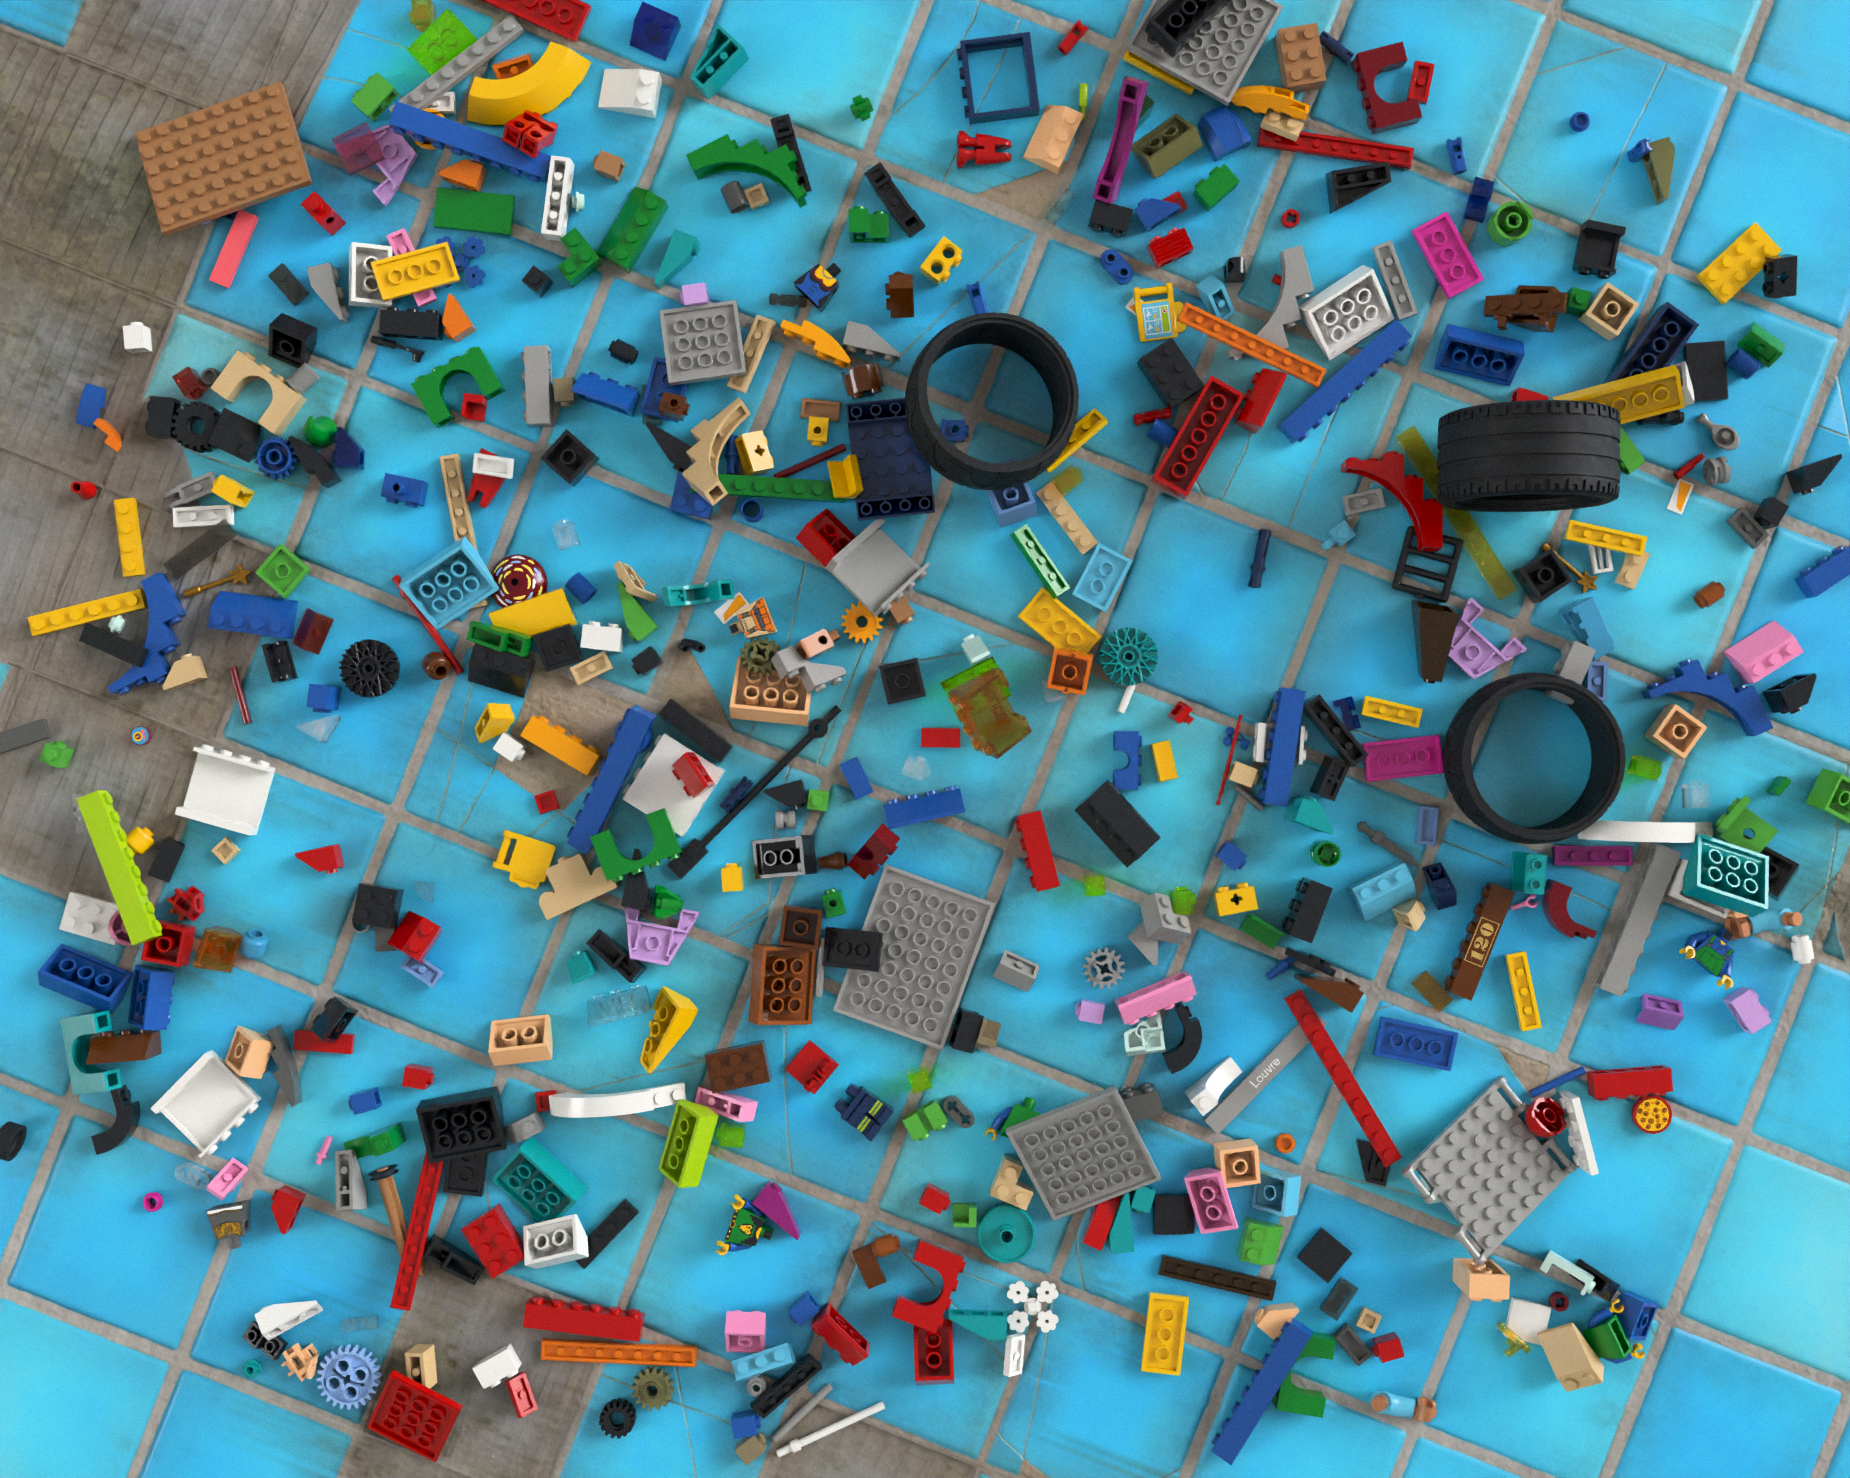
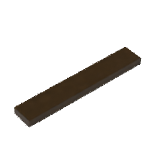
M1162 1254L1158 1274L1269 1301H1273L1277 1283L1276 1280Z

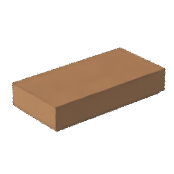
M802 398L800 418L809 419V416L829 418L831 422H839L841 402Z

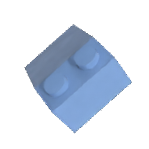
M1013 458V459H1010V460L1001 462V463H999V464L1014 463V462H1018V461H1017L1016 458ZM1027 482L1007 489L986 490L1001 528L1037 516L1036 501Z

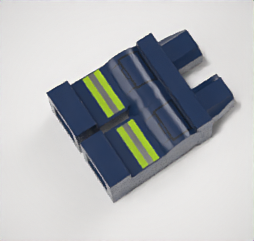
M850 1083L845 1093L852 1097V1099L847 1103L842 1098H839L834 1108L841 1114L843 1120L865 1135L869 1141H872L882 1128V1125L886 1123L894 1112L893 1107L868 1091L865 1087H858Z

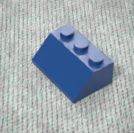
M589 372V374L582 373L571 390L582 400L631 417L635 414L641 396L636 391L637 388L627 384L625 387L620 386L618 381L610 378L607 381L600 379V375Z
M135 965L128 1023L142 1030H167V1024L170 1022L169 1008L173 1001L171 992L172 985L175 983L174 971L166 968Z

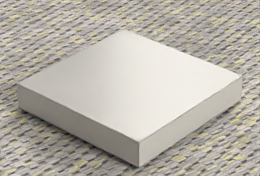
M1512 1297L1503 1335L1508 1338L1541 1345L1537 1332L1547 1330L1552 1308L1548 1305Z

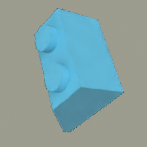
M1260 1169L1261 1183L1254 1184L1251 1207L1282 1217L1297 1215L1301 1176L1286 1171Z

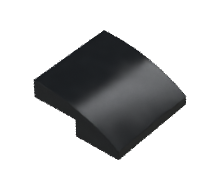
M1172 1193L1155 1194L1153 1200V1234H1195V1213L1188 1193L1175 1195Z

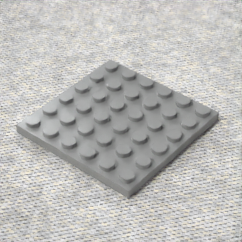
M1153 0L1130 39L1126 50L1226 106L1229 105L1283 8L1282 5L1273 0H1231L1172 58L1145 32L1148 20L1168 1Z
M1116 1086L1109 1087L1006 1128L1008 1138L1053 1221L1161 1180L1160 1173Z

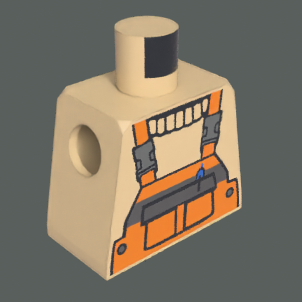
M764 597L736 612L739 621L729 624L732 635L744 632L746 639L778 633Z

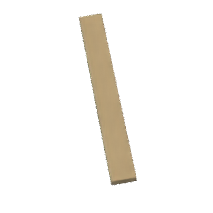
M460 454L441 456L439 460L454 540L456 542L465 536L477 550ZM487 598L470 609L488 606Z

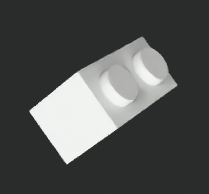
M589 621V625L583 624L581 648L622 653L625 630L621 629L620 625L608 623V627L600 626V622Z
M510 1343L478 1361L472 1369L483 1389L488 1386L491 1388L495 1387L506 1376L511 1378L517 1374L522 1363Z

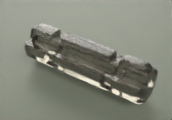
M771 293L769 295V304L776 306L780 304V306L788 307L798 305L800 308H805L807 306V297H796V295L786 294L778 296V294Z

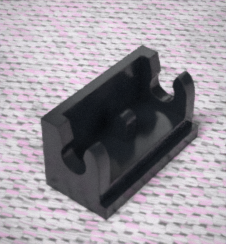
M275 641L276 643L261 645L272 683H282L298 678L288 641Z
M1325 756L1310 792L1335 801L1350 765L1335 758Z
M170 837L164 838L148 875L169 883L185 849V844Z
M960 1007L949 1045L953 1049L973 1054L984 1016L978 1012Z

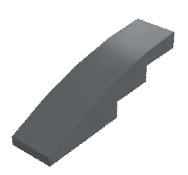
M281 1025L267 1031L276 1047L270 1054L279 1068L273 1075L291 1107L302 1102L300 1079L289 1041Z

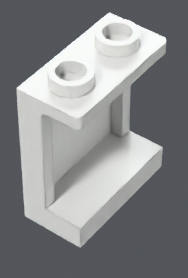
M1255 723L1253 762H1267L1265 760V752L1270 746L1268 733L1273 728V724ZM1300 726L1294 761L1295 765H1302L1303 761L1306 760L1304 742L1307 741L1308 732L1305 730V726Z

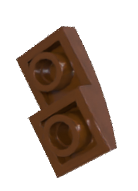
M870 1244L852 1251L868 1289L886 1282V1277L878 1263L877 1257L873 1254Z

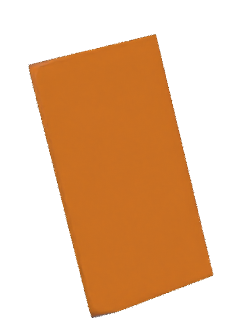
M529 52L494 63L492 67L497 80L517 76L530 69L534 64Z

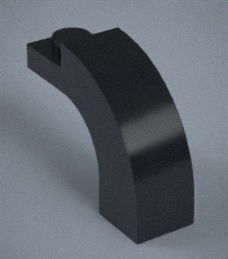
M1181 1002L1175 1005V1009L1183 1025V1037L1177 1046L1162 1053L1171 1074L1184 1069L1195 1059L1202 1042V1029L1199 1019L1197 1017L1190 1019L1189 1017L1192 1014L1188 1006L1184 1007Z
M126 1085L110 1090L116 1109V1120L109 1130L91 1136L96 1155L108 1152L125 1143L138 1126L140 1104L139 1101L131 1103V1092L127 1089Z

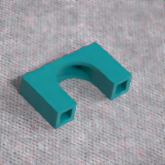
M109 1010L60 1018L73 1095L107 1092L121 1088L122 1082L119 1068L100 1069L94 1064L86 1065L88 1041L91 1035L112 1029Z

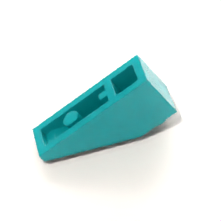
M677 229L674 230L654 281L657 289L664 287L693 260L694 255H698L700 245L697 237Z
M1129 1192L1121 1195L1114 1220L1105 1240V1246L1110 1249L1111 1254L1134 1252Z
M948 1309L949 1320L995 1343L1006 1340V1311Z

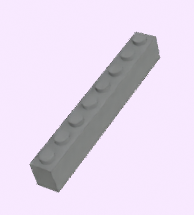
M1652 843L1593 986L1620 997L1626 993L1629 978L1636 970V961L1643 953V944L1649 938L1651 925L1658 917V908L1665 900V891L1673 881L1672 874L1680 864L1681 852L1661 844Z

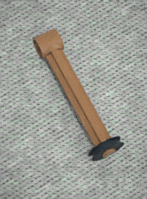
M394 1164L378 1168L369 1173L368 1176H372L370 1181H378L401 1259L408 1225L393 1177L399 1171L395 1170L397 1165ZM423 1260L421 1262L418 1277L424 1276L425 1274V1266Z

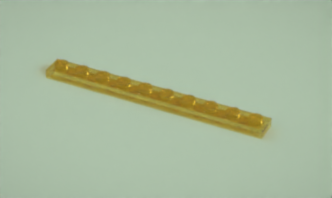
M1412 426L1396 436L1421 478H1423L1431 494L1438 501L1437 474L1439 470L1437 468V461L1416 427ZM1443 506V513L1459 538L1463 540L1465 548L1498 600L1516 591V586L1470 513L1465 510L1451 509Z

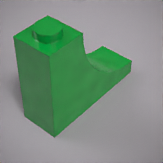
M401 1122L348 1140L344 1142L346 1150L354 1149L358 1159L369 1155L376 1157L393 1151L407 1141Z

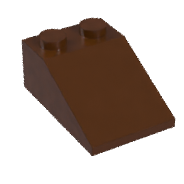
M1294 975L1295 979L1351 1013L1364 994L1359 990L1361 986L1348 978L1342 980L1336 977Z

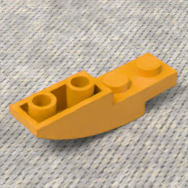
M1254 85L1240 87L1231 99L1234 105L1239 107L1245 106L1255 113L1266 114L1269 107L1277 113H1286L1296 120H1306L1310 105L1294 100V91L1275 86Z
M783 319L780 327L784 331V335L790 338L796 336L801 339V342L809 346L815 344L813 348L814 353L822 360L831 359L835 365L842 368L851 366V360L844 349L823 329L806 320L803 321L802 326H798Z

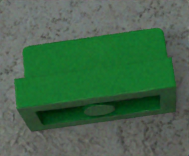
M1755 322L1751 324L1749 332L1737 344L1768 368L1783 354L1785 347L1782 341Z
M1248 912L1239 927L1240 930L1274 949L1280 937H1285L1286 935Z

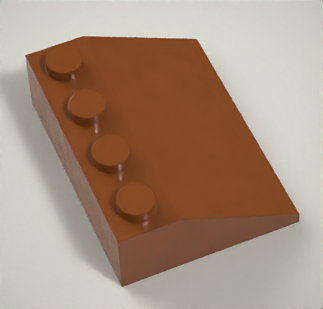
M754 944L749 1022L756 1025L811 1024L816 950L778 944Z

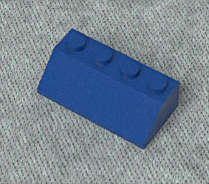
M1447 324L1440 340L1434 369L1510 387L1525 355L1523 341Z
M220 591L210 608L208 628L293 639L298 601Z
M955 786L944 788L945 792L940 793L932 790L925 792L926 796L918 797L917 794L906 796L907 800L900 802L898 798L888 800V804L884 805L888 828L893 829L964 813L965 808L960 788L956 789Z
M62 943L38 971L40 986L100 1011L109 1010L110 1015L122 1002L133 976L132 972Z

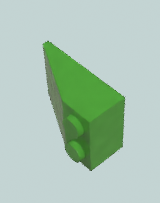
M1822 768L1808 795L1806 804L1850 825V778L1841 773Z

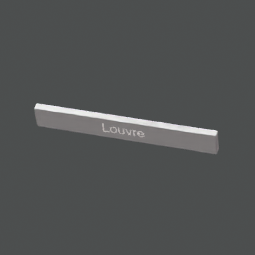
M1316 1013L1319 1020L1325 1027L1327 1023ZM1297 1024L1203 1119L1217 1134L1309 1043L1300 1025Z

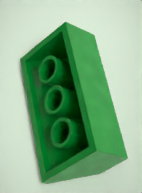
M634 187L596 254L630 274L669 208L666 200L649 190Z

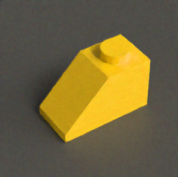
M487 703L474 728L479 743H484L509 730L515 719L510 704Z

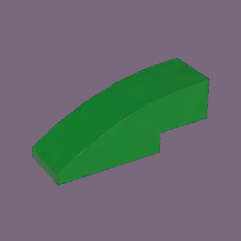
M471 621L466 640L499 652L506 651L520 657H525L530 653L533 636L495 625Z

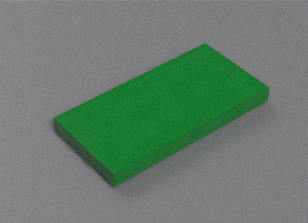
M437 187L433 226L442 229L512 236L516 197L514 195Z

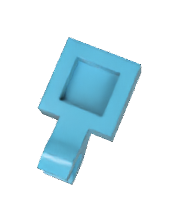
M1343 520L1327 532L1330 538L1320 546L1324 551L1331 548L1335 543L1338 547H1341L1356 534L1347 522Z

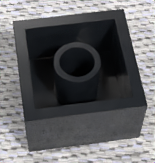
M567 429L541 457L547 465L573 487L579 483L600 459Z
M1552 548L1542 551L1512 571L1532 604L1543 601L1573 581Z
M917 658L879 666L888 705L926 697Z
M359 883L352 922L387 929L397 928L404 889L371 883Z

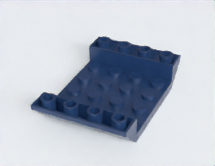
M905 398L846 404L851 455L857 456L863 491L856 497L858 521L935 513L931 467L918 451L909 432L905 414Z

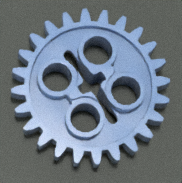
M350 1344L345 1349L341 1345L338 1351L334 1348L330 1352L331 1354H327L324 1357L325 1360L319 1364L321 1368L317 1370V1373L321 1375L316 1381L322 1383L318 1386V1389H324L321 1396L327 1394L326 1402L332 1399L333 1407L340 1403V1409L347 1405L348 1410H350L354 1404L357 1409L361 1404L365 1405L368 1400H371L374 1397L373 1394H376L379 1390L376 1386L381 1384L378 1378L381 1377L382 1373L376 1371L381 1366L374 1365L377 1358L371 1360L372 1352L366 1355L365 1347L359 1351L358 1345L353 1349ZM342 1361H346L349 1367H345ZM359 1370H363L366 1376H362ZM333 1378H337L339 1384L334 1383ZM350 1387H354L357 1393H353Z

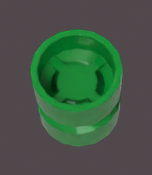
M1322 840L1312 845L1310 857L1318 865L1332 867L1340 860L1341 852L1335 843Z

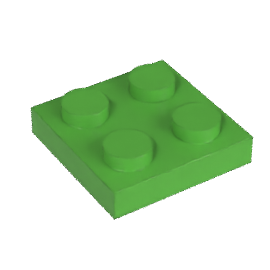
M280 543L255 573L282 597L287 599L312 569L285 545Z

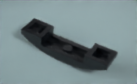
M789 114L770 119L778 148L786 144L789 151L793 150L798 159L795 162L797 167L795 172L799 178L797 181L798 185H803L806 193L812 191Z
M881 162L864 173L882 203L909 238L926 227L916 211H913L893 183L891 176Z

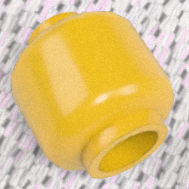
M134 827L127 834L126 842L134 855H143L154 845L155 841L152 838L154 834L147 827L143 829Z

